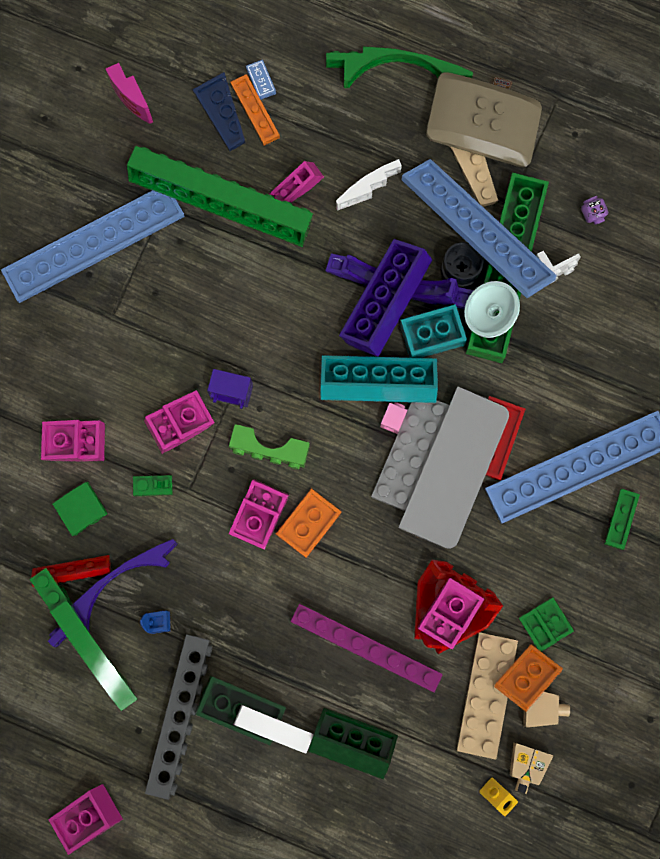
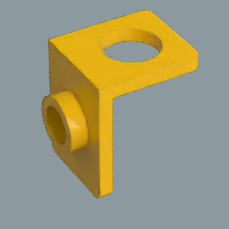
M491 778L479 791L503 816H506L518 803L494 778ZM511 801L509 806L503 809L505 803Z

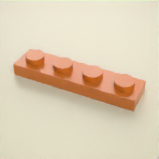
M247 74L231 81V86L263 146L279 139L280 135Z

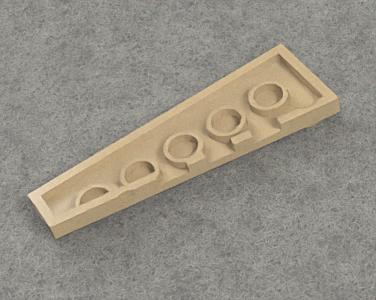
M451 147L476 201L482 207L498 203L485 157Z

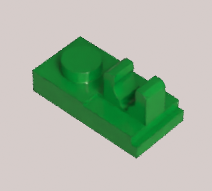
M170 475L133 476L134 497L173 495L172 476Z

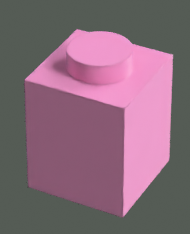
M396 402L394 404L389 403L380 427L398 434L407 414V410L404 409L405 406Z

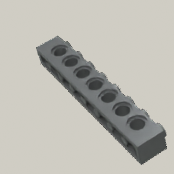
M186 634L145 791L147 795L169 800L171 795L175 796L178 784L175 783L177 775L180 776L183 764L180 763L181 756H185L187 751L186 736H190L193 724L190 721L192 715H196L194 713L198 705L195 703L196 697L201 695L203 684H200L201 678L206 676L208 665L205 664L206 658L211 656L213 645H210V640ZM193 652H198L201 656L198 663L191 661L190 657ZM189 671L194 672L196 675L195 681L192 683L187 682L185 678ZM183 691H188L191 695L187 703L183 702L180 698ZM179 710L185 713L186 717L183 722H178L175 718ZM174 730L180 733V740L178 742H174L170 738V734ZM169 750L175 754L173 762H169L165 758V754ZM162 771H167L170 774L168 782L161 780L160 773Z

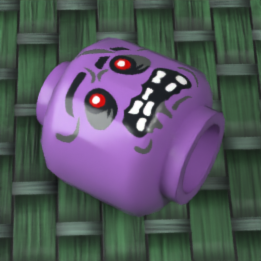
M595 196L583 202L584 205H582L581 211L587 223L593 222L594 225L605 221L604 217L609 212L602 198Z

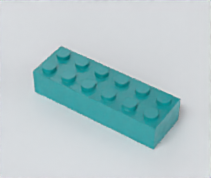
M322 356L321 400L436 403L438 391L437 359Z

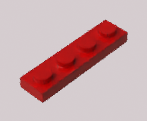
M109 555L33 568L31 578L45 568H48L57 583L102 576L111 573V559Z

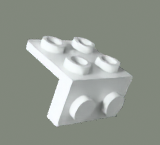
M544 251L536 255L557 275L556 280L563 273L565 276L572 273L581 258L577 254L552 266Z

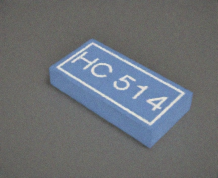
M263 60L246 66V70L260 100L276 94Z

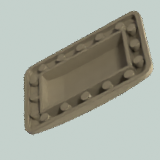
M445 72L437 80L426 135L433 142L524 168L532 160L542 106L538 100L521 93L473 78Z

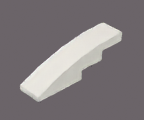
M399 159L376 169L352 185L336 200L337 211L371 199L372 190L386 186L387 177L401 173Z
M241 705L234 725L303 753H307L314 735Z

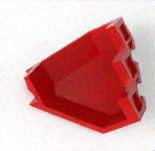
M432 560L418 580L414 639L423 640L426 647L434 648L437 654H440L449 649V647L419 630L418 625L449 578L484 598V601L456 645L487 629L503 605L493 591L488 588L486 591L476 585L477 581L467 574L463 573V575H460L452 570L454 566L450 563Z

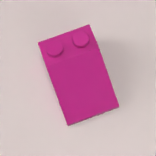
M102 784L89 790L48 820L69 855L113 827L123 818Z

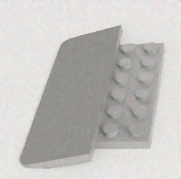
M457 387L450 405L437 400L436 403L411 402L371 497L405 511L399 529L447 549L455 547L508 422V410L500 404L460 387Z

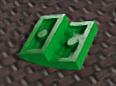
M89 482L83 483L53 503L54 508L72 536L78 535L88 526L95 524L108 514Z
M554 597L519 618L540 651L545 650L575 631Z

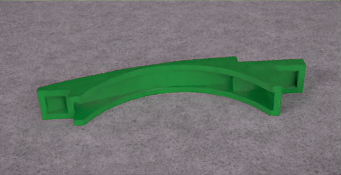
M363 46V53L355 51L349 53H340L338 51L326 53V68H344V88H350L354 81L369 69L391 62H404L420 66L433 73L437 78L445 72L469 78L473 77L472 71L428 55L398 49Z
M45 568L29 579L50 609V613L117 707L123 711L137 701L138 698L128 685L127 680L96 643L73 607L65 588L58 585L48 568Z

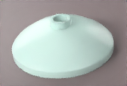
M491 281L482 284L472 292L466 302L464 313L468 327L475 334L486 338L504 334L514 325L520 311L519 297L515 290L506 283Z

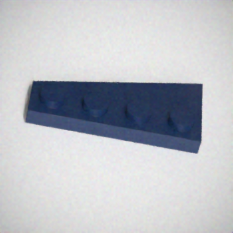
M223 72L194 88V95L229 152L244 144V135L225 73Z

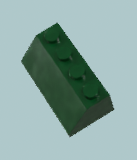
M323 708L308 751L384 780L391 763L398 735Z

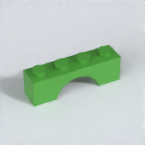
M235 424L229 448L233 450L232 453L243 456L246 453L250 454L251 458L257 460L266 458L270 459V462L273 464L281 465L282 462L289 464L288 467L299 470L300 467H305L310 443L291 438L280 448H266L257 441L253 428Z

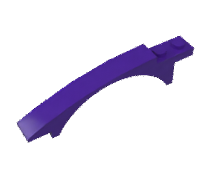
M331 253L326 272L367 286L377 268L351 255L345 257ZM453 278L442 281L421 280L411 299L437 305V303L447 306L456 304L457 308L465 309L466 302L474 290L458 287L457 280Z
M172 539L125 562L94 584L72 604L88 631L90 632V617L94 603L101 591L112 579L127 570L141 566L167 567L170 563L165 557L178 543ZM57 627L49 635L51 638L48 642L53 647H58L67 636L61 628Z

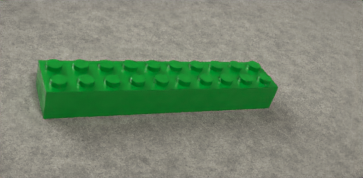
M135 146L128 161L129 182L297 246L303 247L313 217V213L306 208L295 207L288 201H280L272 195L261 194L251 187L245 188L235 181L224 180L217 174L211 175L206 173L201 168L187 166L184 162L174 161L164 154L153 153L146 147L140 148Z
M512 173L499 223L532 252L549 182ZM489 263L483 284L491 281L506 283L515 290L520 300L521 292ZM513 326L504 334L492 338L481 337L471 330L466 354L503 363Z

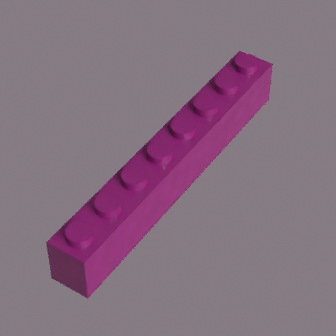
M301 604L298 605L291 623L435 693L443 674Z

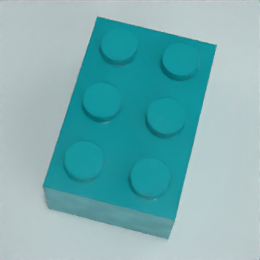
M456 304L400 321V329L410 358H423L465 346L467 341Z

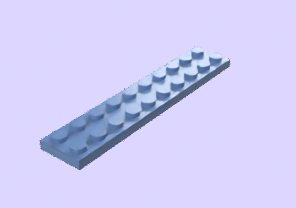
M431 159L402 175V181L526 298H529L556 280L557 275Z
M151 191L1 269L16 300L18 303H21L185 217L176 199Z
M659 411L651 413L485 488L484 490L500 523L503 524L660 453Z

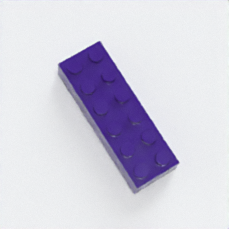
M393 239L339 335L349 346L377 357L380 355L432 262L426 250Z

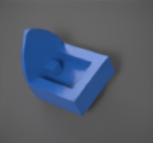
M160 611L144 614L140 619L141 627L150 634L169 632L170 612Z

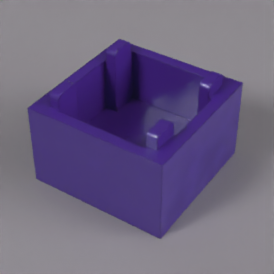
M213 369L208 394L213 399V403L221 401L238 405L240 409H243V407L248 408L253 388L252 380L250 377Z

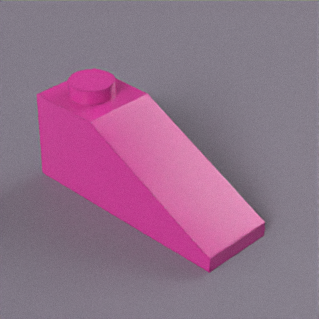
M304 161L269 195H272L277 200L291 203L312 189L324 176L313 162Z

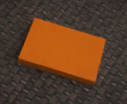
M310 489L276 535L307 558L342 512L313 489Z
M531 644L495 683L494 687L527 712L562 672L563 668Z

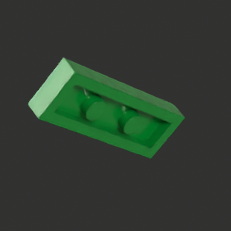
M625 489L619 490L604 545L620 550L625 549L640 494Z

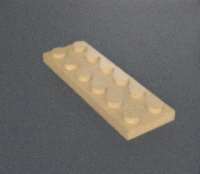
M478 633L456 751L497 759L508 697L494 686L513 665L518 644L517 640Z

